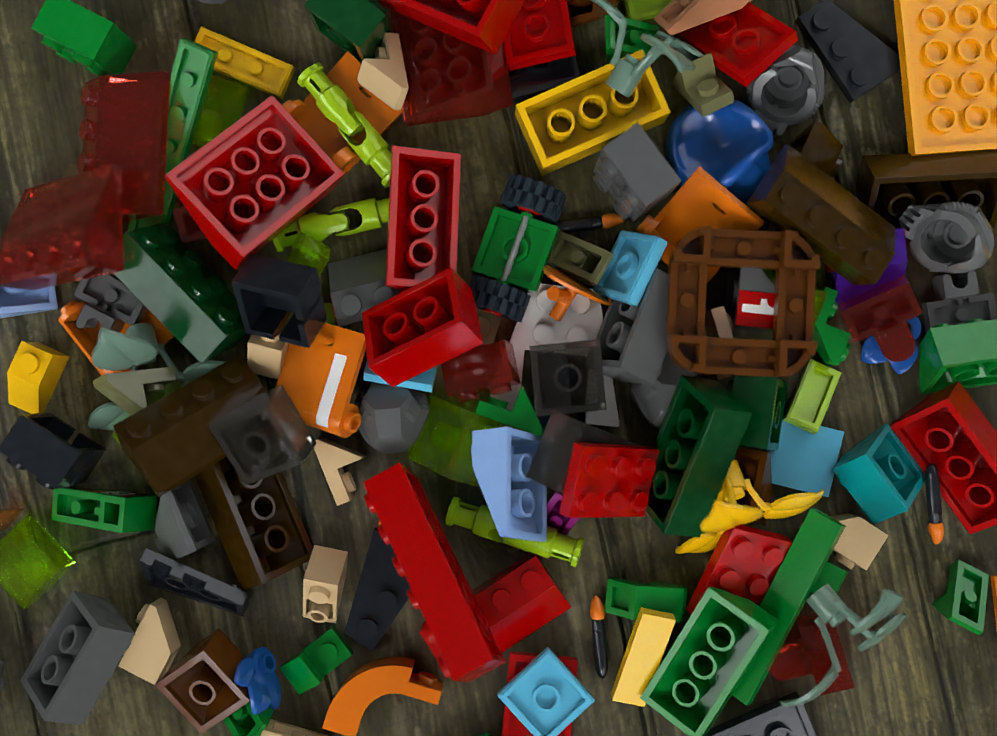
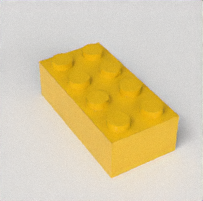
M642 49L630 54V56L641 61L645 57V53ZM610 63L516 104L515 117L542 176L601 151L604 146L637 122L644 131H647L666 121L671 112L650 66L644 72L629 98L605 84L615 67Z

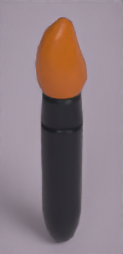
M608 213L601 217L559 220L556 224L552 223V225L558 226L562 232L570 233L594 230L601 227L609 229L624 223L625 220L618 214Z
M930 463L925 471L929 519L927 527L933 543L937 545L944 537L940 477L937 467Z
M595 595L590 604V616L593 619L594 661L597 675L603 679L608 672L604 622L605 609L599 596Z

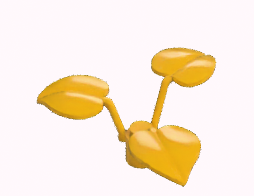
M734 459L711 512L700 524L702 532L712 533H703L700 537H693L687 540L681 546H677L675 552L676 554L709 552L715 550L724 531L736 525L753 522L761 516H764L766 519H782L798 515L816 504L825 493L824 489L822 488L819 492L791 494L773 503H767L761 499L752 487L750 479L743 478L738 460ZM744 490H747L760 508L738 505L736 500L744 497Z

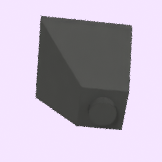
M190 479L160 496L155 532L158 536L156 537V545L163 556L172 560L195 552L216 541Z

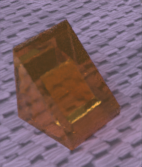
M25 508L0 509V531L6 530Z

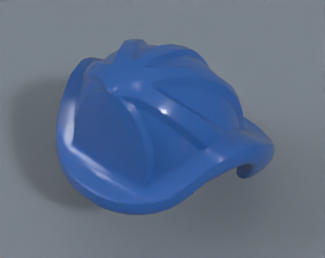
M734 99V103L705 117L690 104L680 112L671 124L666 136L665 154L667 162L681 180L678 184L680 188L700 166L742 203L746 204L770 168L768 151L772 148L774 141L771 130L761 117L738 100Z

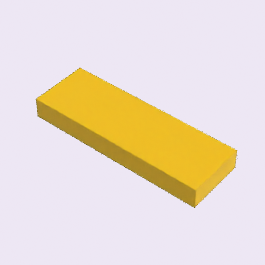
M201 26L194 42L218 52L214 71L283 99L295 72L293 65Z
M640 607L610 693L612 701L645 707L646 703L640 697L660 666L676 622L674 614Z

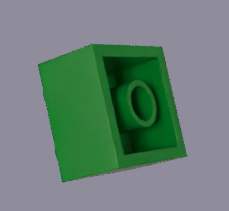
M45 0L31 27L43 37L41 43L56 51V55L72 64L78 62L85 66L87 71L104 80L109 75L119 81L137 47L113 22L70 0Z

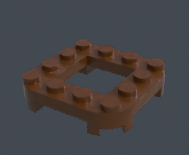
M704 226L685 235L674 246L668 265L665 341L673 363L689 372L699 374L785 377L799 371L809 361L810 357L814 356L817 348V342L813 341L815 276L816 270L820 268L819 255H815L811 246L802 237L798 236V232L791 230L774 232L714 229L712 226ZM707 266L776 270L773 340L704 336Z

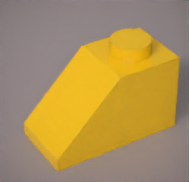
M21 341L7 371L9 404L30 414L44 413L70 356L42 343Z

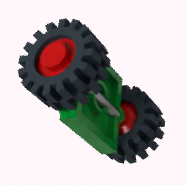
M509 175L500 203L511 211L494 206L472 267L474 273L492 278L489 280L485 277L473 275L469 286L473 291L476 308L512 321L522 322L531 296L514 287H510V285L534 293L538 292L544 275L543 267L548 264L560 231L559 227L552 225V223L556 224L558 222L566 200V194H563L561 190L555 189L551 185H545L542 181H535L530 177Z

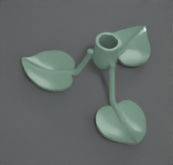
M591 0L605 9L619 26L614 56L610 61L615 67L605 84L628 98L631 96L644 72L660 54H664L672 59L679 73L688 69L694 71L696 66L691 61L704 56L703 53L693 46L684 43L675 36L658 30L656 35L664 39V41L648 34L641 35L640 39L652 46L641 61L629 54H626L625 58L621 59L620 55L627 20L607 0Z
M149 323L134 324L127 328L126 334L101 328L98 342L92 352L94 366L110 371H120L130 368V371H136L137 365L151 364L156 360V356L160 354L168 367L174 366L176 379L182 381L181 387L226 363L211 360L202 364L197 362L187 367L183 373L180 372L165 351L164 344H157L155 328ZM109 402L96 408L90 414L88 427L90 429L115 430L113 425L131 415L114 402Z
M829 584L813 593L806 601L819 616L814 622L820 628L832 666L822 681L806 695L797 699L780 701L783 706L807 703L821 695L838 678L841 666L825 624L829 623L834 628L847 619L854 626L849 631L852 636L862 633L868 638L857 647L860 652L865 651L883 640L886 635L894 631L907 617L905 613L891 614L903 602L900 594L883 589L882 596L876 607L867 617L861 618L848 608ZM889 615L885 625L878 631L868 630V628Z

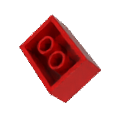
M452 267L362 312L368 367L391 387L483 344L473 291Z

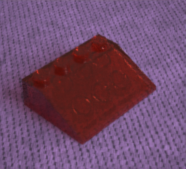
M390 9L393 33L399 34L409 86L402 106L405 125L414 126L480 117L513 105L504 41L495 55Z
M154 71L98 76L84 85L81 92V103L85 105L84 119L79 127V136L83 140V148L77 163L78 173L81 174V186L76 193L75 199L76 207L79 209V218L120 224L163 214L170 72Z
M110 164L25 189L0 240V286L36 290L124 271L120 164Z

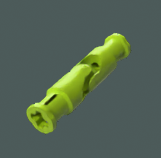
M318 62L306 68L298 77L297 83L299 86L306 87L316 99V106L326 118L338 125L340 134L365 165H371L381 177V184L385 188L389 187L391 152L388 150L389 145L364 115L356 111L351 99L342 88L330 81L323 72L324 67L321 63ZM365 128L366 138L362 144H358L352 137L362 133Z
M370 198L341 205L329 211L331 215L314 212L302 215L273 239L274 245L278 252H283L285 247L305 243V245L320 243L332 235L333 232L337 233L335 236H348L381 228L383 223L388 222L389 198L382 200ZM352 208L360 212L362 223L358 228L350 230V219L344 209ZM293 231L298 232V234L285 236V233Z
M459 497L452 499L445 520V524L448 526L455 524L472 530L474 535L501 542L547 559L550 556L570 562L573 567L578 565L585 542L583 537L576 539L558 533L556 528L547 526V542L500 537L488 506L481 505L477 507L462 502Z

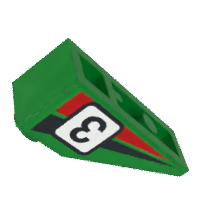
M79 487L54 489L51 520L118 533L155 530L157 496L129 491Z

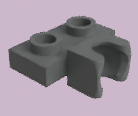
M95 265L87 266L74 296L89 303L84 305L76 322L78 328H95L98 322H100L101 328L121 333L125 322L130 325L141 323L147 307L118 277Z
M974 270L958 273L956 276V287L953 285L949 274L933 277L932 286L935 302L921 304L926 334L931 327L941 323L958 325L976 318H982L984 321L997 319L994 293L976 295L979 294L977 274Z

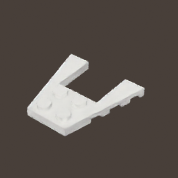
M540 284L537 293L528 291L527 294L531 297L522 322L516 323L490 397L507 402L506 409L513 411L521 388L525 350L589 357L603 322L601 303L577 293L562 320L557 321L549 316L556 301L548 299L547 290L552 286L564 289L565 286ZM590 368L584 423L619 427L613 380Z

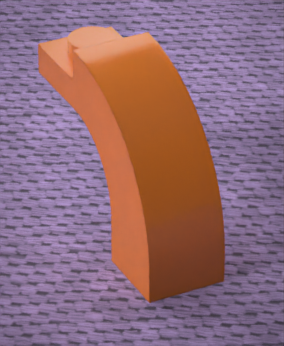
M387 657L371 661L354 671L340 686L329 706L322 729L345 736H357L366 708L375 699L387 694H402L438 705L444 682L438 681L436 675L428 672L412 673L415 659Z

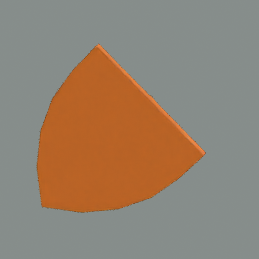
M548 265L543 267V272L549 278L565 286L564 289L552 286L547 290L548 299L556 301L549 313V316L557 321L562 320L577 293L608 306L611 305L609 301L562 270Z

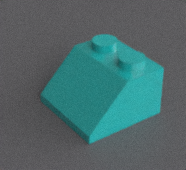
M888 423L880 426L845 452L832 469L840 484L846 487L855 499L860 511L866 514L873 525L908 511L925 482V473Z

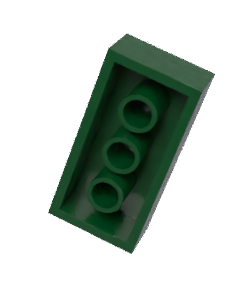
M165 223L125 232L102 260L201 364L235 347L247 334L244 330L236 297L228 289L226 282L219 276L214 275L205 266L202 257L190 250L180 240L177 231Z
M681 375L653 448L658 449L659 454L646 512L664 534L691 537L701 536L700 524L712 510L718 493L722 489L729 467L735 458L743 434L749 425L752 413L717 380Z

